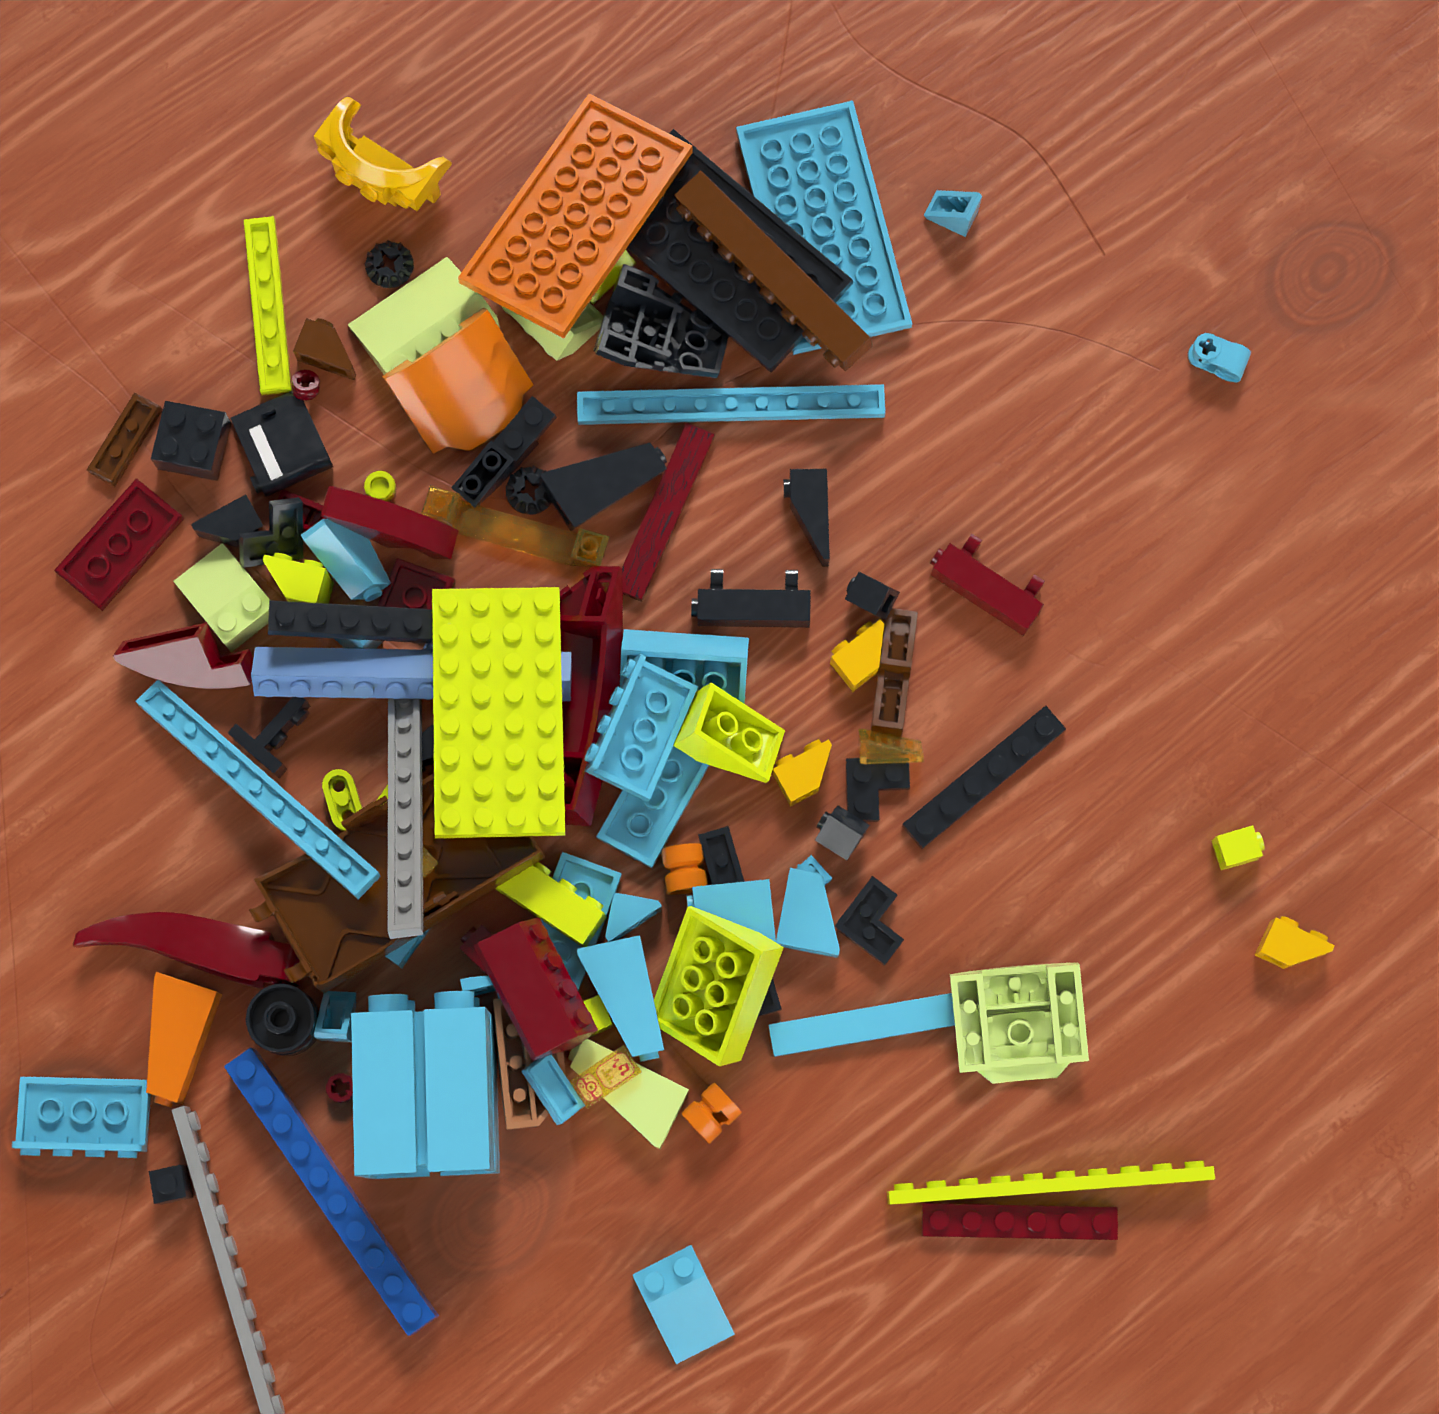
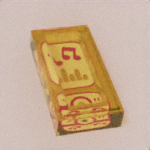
M623 1045L570 1080V1083L587 1109H589L641 1074L642 1071Z

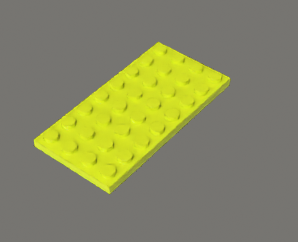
M559 587L432 589L435 838L565 836Z

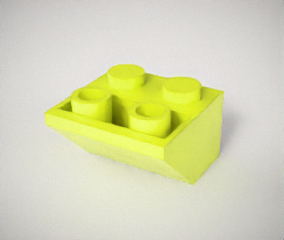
M274 553V556L264 555V564L288 602L329 604L334 582L326 568H323L322 563L313 560H305L304 563L292 561L293 558L282 553Z

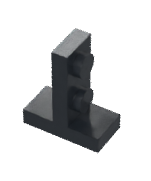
M292 697L255 739L237 724L229 730L228 734L274 775L280 778L287 768L270 752L273 748L275 750L279 749L288 738L287 732L294 725L299 726L309 715L307 710L311 706L303 697Z

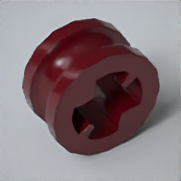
M311 370L296 372L292 377L293 395L305 401L316 398L320 389L319 376ZM302 383H308L309 387H302Z
M343 1073L331 1076L326 1084V1093L329 1098L339 1103H346L352 1100V1077ZM339 1079L343 1083H349L350 1090H345L348 1094L344 1097H341L339 1093L333 1092V1086L337 1087L335 1082Z

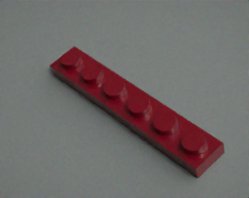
M922 1203V1237L1118 1240V1207Z

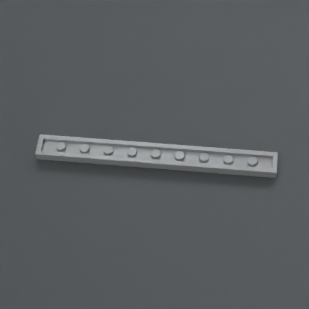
M388 698L387 931L390 939L423 935L422 699Z
M187 1106L173 1109L172 1114L260 1413L285 1414L283 1401L280 1395L275 1396L271 1384L275 1382L272 1365L270 1362L265 1363L262 1351L266 1350L264 1337L261 1331L256 1332L253 1319L257 1317L253 1301L246 1299L243 1287L247 1286L246 1276L242 1267L237 1268L234 1255L238 1254L236 1242L233 1236L228 1237L225 1224L229 1222L224 1205H219L215 1193L219 1192L218 1181L214 1173L209 1174L206 1161L210 1160L209 1151L206 1143H200L197 1133V1130L201 1129L199 1117L196 1111L191 1112L190 1107Z

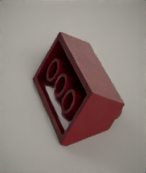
M540 918L518 922L474 945L532 1060L573 1049L598 1031L591 1013L585 1006L575 983L572 981L561 956L558 954Z

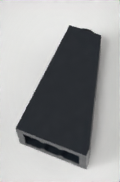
M646 443L546 471L537 480L569 530L573 531L661 475L667 469L665 466L667 460L658 447L654 448L651 443Z

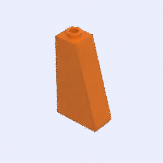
M156 972L153 985L146 1093L155 1095L153 1102L172 1108L174 1102L182 1105L184 1103L222 994Z

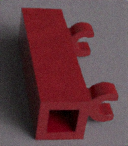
M974 534L970 535L961 550L949 543L945 551L939 548L930 562L934 566L931 576L1024 636L1044 606L1035 597L1045 581L1034 574L1023 591L973 558L982 542Z

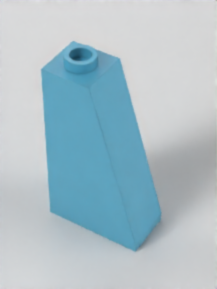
M640 935L577 949L579 959L632 1057L639 1056L640 1062L659 1058L658 1051H663L664 1045Z

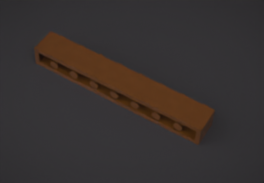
M701 170L674 195L678 207H676L677 212L687 222L692 219L699 226L697 228L698 233L707 242L713 240L719 246L717 251L728 263L734 261L740 267L738 271L741 276L750 284L754 281L761 288L760 294L769 304L772 305L776 302L783 309L780 313L785 320L792 326L797 323L804 330L801 333L803 337L813 347L818 344L825 351L823 354L824 358L834 368L839 365L846 372L872 347L870 336Z

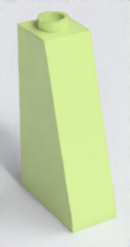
M589 1039L584 1040L582 1044L580 1043L573 1048L568 1057L572 1061L570 1067L581 1078L587 1074L594 1076L602 1088L603 1095L601 1097L654 1147L661 1149L689 1093V1089L633 1061L631 1063L635 1068L634 1074L614 1088L607 1089L598 1078L596 1070L599 1066L616 1056L617 1053ZM609 1069L606 1072H604L603 1075L605 1076L607 1082L610 1085L612 1084L610 1080H612L614 1077L613 1075L611 1077H609V1075H606L609 1072H611V1070Z

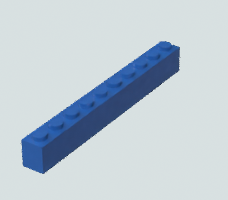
M250 1047L224 1066L407 1336L415 1334L437 1318L439 1315L259 1052Z

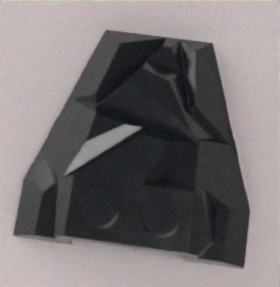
M623 264L604 312L593 350L595 354L629 367L717 378L729 337L697 309L692 311L681 303L683 297L677 292H674L671 296L659 288L657 285L660 280L648 273Z

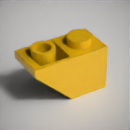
M881 619L875 624H872L871 621L867 622L856 632L858 636L850 643L844 640L831 651L834 655L831 656L830 664L852 692L878 673L884 623Z
M820 739L815 740L803 748L804 753L796 757L789 754L775 763L777 767L773 768L772 774L790 807L818 793L832 744L829 739L821 743Z
M1281 916L1280 919L1276 917L1269 922L1255 956L1285 969L1326 955L1333 951L1335 945L1327 942L1328 937L1314 930H1310L1308 933L1298 928V922Z

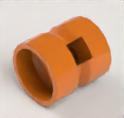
M680 844L661 850L663 865L665 869L670 870L665 876L668 895L693 893L692 887L707 885L706 871L698 868L704 859L702 844Z
M712 1083L701 1094L702 1100L700 1102L693 1101L681 1113L708 1144L722 1132L721 1126L723 1124L730 1125L742 1114L735 1103L715 1083Z

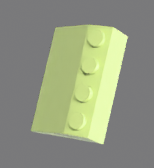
M448 257L348 324L350 330L384 375L406 360L415 361L461 330L459 324L482 308L489 311L500 328L497 315L482 295L459 284L458 276L461 272Z

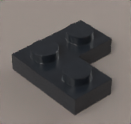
M299 497L269 501V530L239 534L240 563L243 567L265 565L263 562L264 555L274 556V553L289 555L293 558L292 561L304 559L303 538L301 536L303 534V501Z
M909 757L846 758L847 811L864 822H879V791L910 789Z
M872 876L834 927L885 966L904 941L901 936L879 921L898 895Z

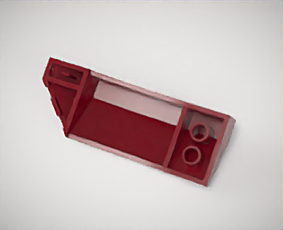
M592 566L583 573V579L571 588L567 585L560 591L561 652H571L572 659L571 701H562L565 825L591 826L603 780L585 772L588 762L584 761L590 745L597 743L600 733L597 732L598 725L604 715L609 716L613 706L609 704L610 698L617 686L620 687L621 647L623 640V578L620 566Z

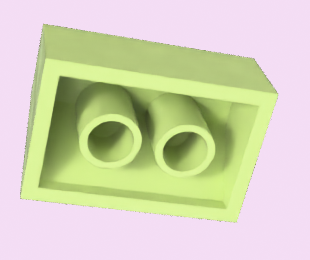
M588 303L566 337L562 338L502 306L503 310L511 315L523 327L524 331L531 335L544 348L545 352L556 361L577 351L600 329L603 315Z

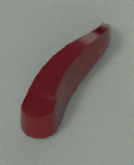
M149 912L119 916L78 931L73 941V947L76 948L101 945H122L142 948L209 974L256 988H263L265 983L288 984L294 987L299 986L300 980L291 983L284 971L300 962L290 944L274 941L270 932L189 914Z

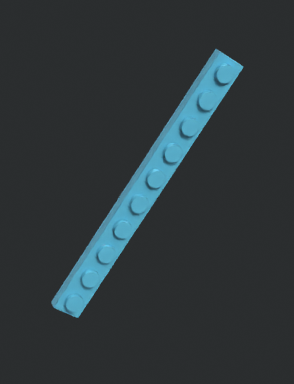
M884 384L577 392L578 425L885 418Z
M157 680L136 700L139 707L357 899L381 877L376 869L160 680Z

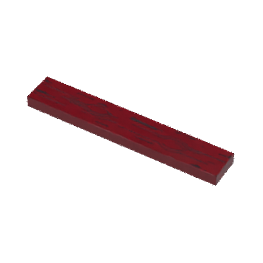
M686 423L622 566L624 595L642 602L712 445L715 434Z

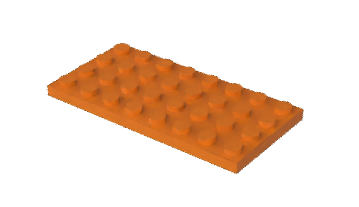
M588 94L458 276L459 284L565 338L691 156L693 146Z

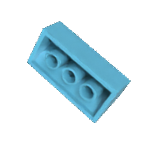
M624 629L621 647L620 688L625 679L624 676H621L626 662L629 658L633 660L636 656L642 654L646 656L645 661L698 686L697 691L709 683H713L745 704L749 638Z

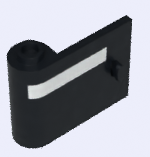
M292 391L230 418L255 475L251 476L250 479L257 494L263 492L265 497L270 496L334 467L304 401L296 398Z

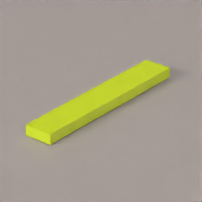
M274 216L245 219L244 228L260 393L262 396L288 393L292 391L276 220Z

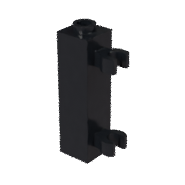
M711 569L710 589H698V598H692L691 617H697L698 626L810 627L811 590H798V570H786L785 590L723 589V569Z

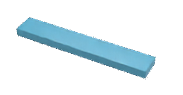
M952 993L774 1023L768 1026L773 1055L777 1057L955 1026Z

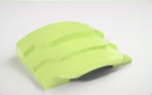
M1078 962L1012 966L950 974L960 1073L978 1071L992 1084L1058 1078L1070 1063L1089 1061L1081 973Z

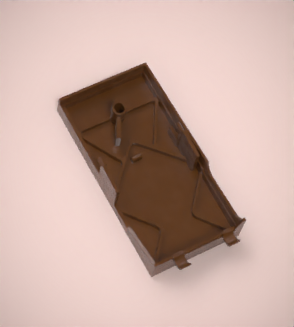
M434 773L422 780L424 933L541 861L545 856L533 836L435 838ZM386 796L371 802L343 820L341 824L346 830L337 835L376 869L381 876L359 899L352 895L307 854L254 879L266 900L258 907L249 909L255 922H261L273 915L300 960L295 966L284 970L291 983L299 981L308 975L310 979L312 978L314 986L323 993H326L417 937L390 939L387 931L388 799Z

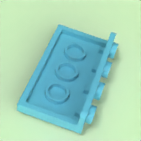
M639 654L633 660L629 658L621 673V676L625 677L621 688L618 686L615 688L609 704L613 705L609 716L604 715L597 728V732L600 733L599 739L596 744L592 743L584 761L588 762L585 772L648 801L653 794L698 686L645 661L646 656Z
M20 1077L16 1141H12V1148L20 1149V1155L40 1156V1149L53 1150L52 1156H72L73 1150H85V1157H105V1151H118V1158H137V1153L147 1152L151 1094L146 1093L147 1080Z

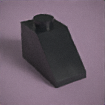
M246 494L191 524L200 538L240 548L239 534L266 530Z

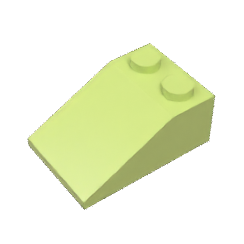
M223 543L173 581L230 652H233L268 624L270 599Z

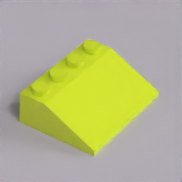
M693 906L687 907L654 998L660 1029L719 1067L741 1061L784 947L757 931Z

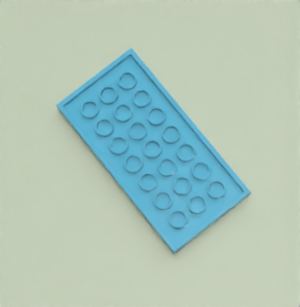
M844 102L736 127V134L752 195L853 279L851 287L840 297L836 304L870 337L912 328L911 316L854 102ZM803 338L792 351L793 355L821 349L818 344L813 347Z

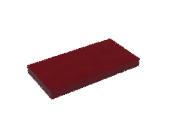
M136 478L54 571L103 611L185 518Z

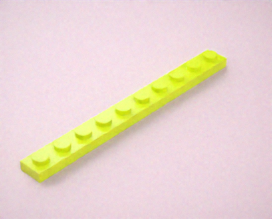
M1204 1161L1184 1162V1169H1172V1163L1153 1164V1171L1140 1172V1166L1120 1167V1173L1108 1174L1107 1168L1088 1169V1176L1075 1177V1170L1055 1172L1056 1178L1043 1179V1173L1023 1174L1024 1181L1011 1182L1010 1175L991 1177V1183L978 1184V1178L958 1179L959 1186L946 1187V1180L926 1182L927 1188L914 1189L913 1183L894 1184V1191L887 1192L888 1205L1207 1181L1215 1180L1214 1166L1205 1167Z

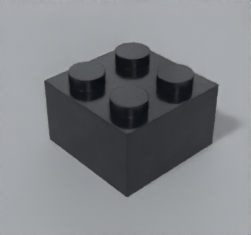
M165 401L151 460L158 470L218 481L232 423L226 412Z

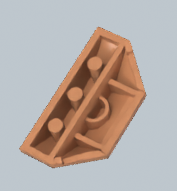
M493 999L495 1039L506 1130L540 1126L549 1113L521 1072L535 1060L531 1059L501 999ZM563 1051L552 1054L566 1076Z

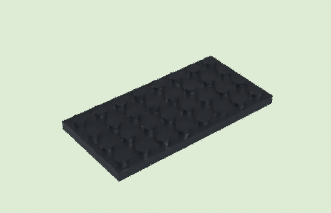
M673 129L669 133L677 137L678 139L692 145L676 130ZM693 146V153L626 249L772 373L804 338L801 334L804 330L797 323L793 326L789 324L780 313L783 309L776 302L772 305L769 304L760 294L761 288L754 281L751 284L748 283L739 273L740 267L734 261L728 263L717 251L719 246L713 240L707 242L698 233L697 228L699 226L692 219L687 222L677 212L676 207H678L674 195L701 170L835 303L851 287L853 279Z

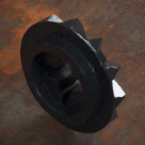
M390 240L381 244L376 243L375 247L370 252H367L366 262L364 263L370 280L383 288H395L404 284L410 278L414 268V261L410 250L404 247L401 242L396 243ZM384 255L390 260L397 259L394 261L395 273L389 267L382 268L384 265Z
M533 465L526 468L520 467L518 471L510 475L506 485V497L509 504L516 511L522 514L534 515L543 512L551 505V500L537 480L546 470L539 469ZM525 480H528L532 486H539V488L535 489V501H533L528 493L523 494L521 492L525 490Z

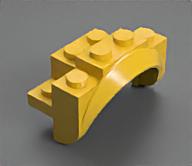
M351 97L342 99L314 135L318 147L317 151L326 159L331 160L336 178L347 186L353 184L361 189L360 193L372 202L378 200L384 205L389 202L395 207L400 205L405 209L409 206L415 211L420 209L426 199L435 204L441 195L438 183L452 165V162L442 156L420 167L413 168L364 135L362 138H356L351 135L353 129L350 127V124L360 109L361 104Z

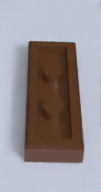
M134 392L88 466V473L115 487L162 412L161 406Z

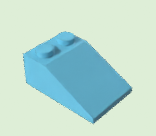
M692 1245L632 1274L676 1364L735 1335Z

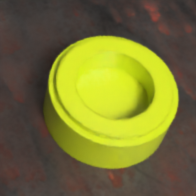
M375 471L366 478L364 489L368 496L388 502L396 493V484L389 473Z

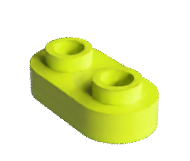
M335 769L326 774L322 782V788L332 822L339 830L345 831L346 829L341 824L343 815L348 811L356 813L362 809V805L352 776L345 770ZM338 782L345 783V788L341 792L334 790V786Z

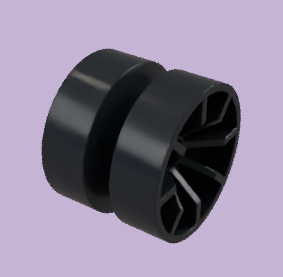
M274 984L265 987L253 997L247 1009L246 1025L251 1038L260 1047L280 1056H295L305 1052L316 1042L317 1038L314 1037V1031L320 1009L308 994L297 987L288 984Z

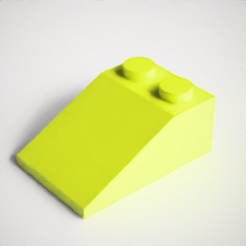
M709 683L695 693L673 746L698 762L766 783L770 780L785 730L713 683Z

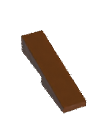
M892 608L885 620L870 735L901 739L918 612Z

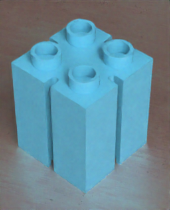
M447 991L434 993L435 1009H425L419 1012H415V1001L408 1000V995L368 996V1012L351 1013L355 1176L368 1179L430 1177V1172H440V1176L500 1173L497 1055L494 1016L486 1007H480V999L474 997V992Z

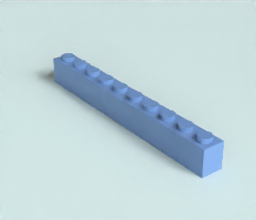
M255 647L251 672L254 696L430 700L433 699V650ZM561 652L562 701H571V652Z

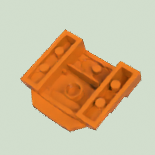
M482 308L460 323L459 327L461 330L415 361L406 360L382 376L433 454L447 446L471 451L502 431L521 410L523 395L533 386L532 381L505 340L502 331L485 308Z

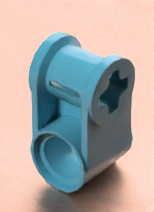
M1210 333L1198 336L1188 350V359L1193 366L1213 373L1229 382L1241 381L1251 355V351L1247 347ZM1202 347H1205V348L1207 349V350H1206V354H1207V355H1205V354L1202 353V351H1203V348H1202Z

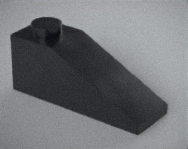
M827 468L790 469L789 479H783L784 498H790V509L822 567H827L830 561Z

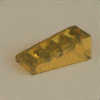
M858 729L860 763L924 762L921 741L868 729Z

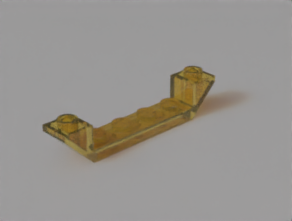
M431 485L421 512L423 515L458 529V534L570 566H601L609 541V536L579 528L578 533H574L480 505L475 508L470 503L462 501L459 493Z

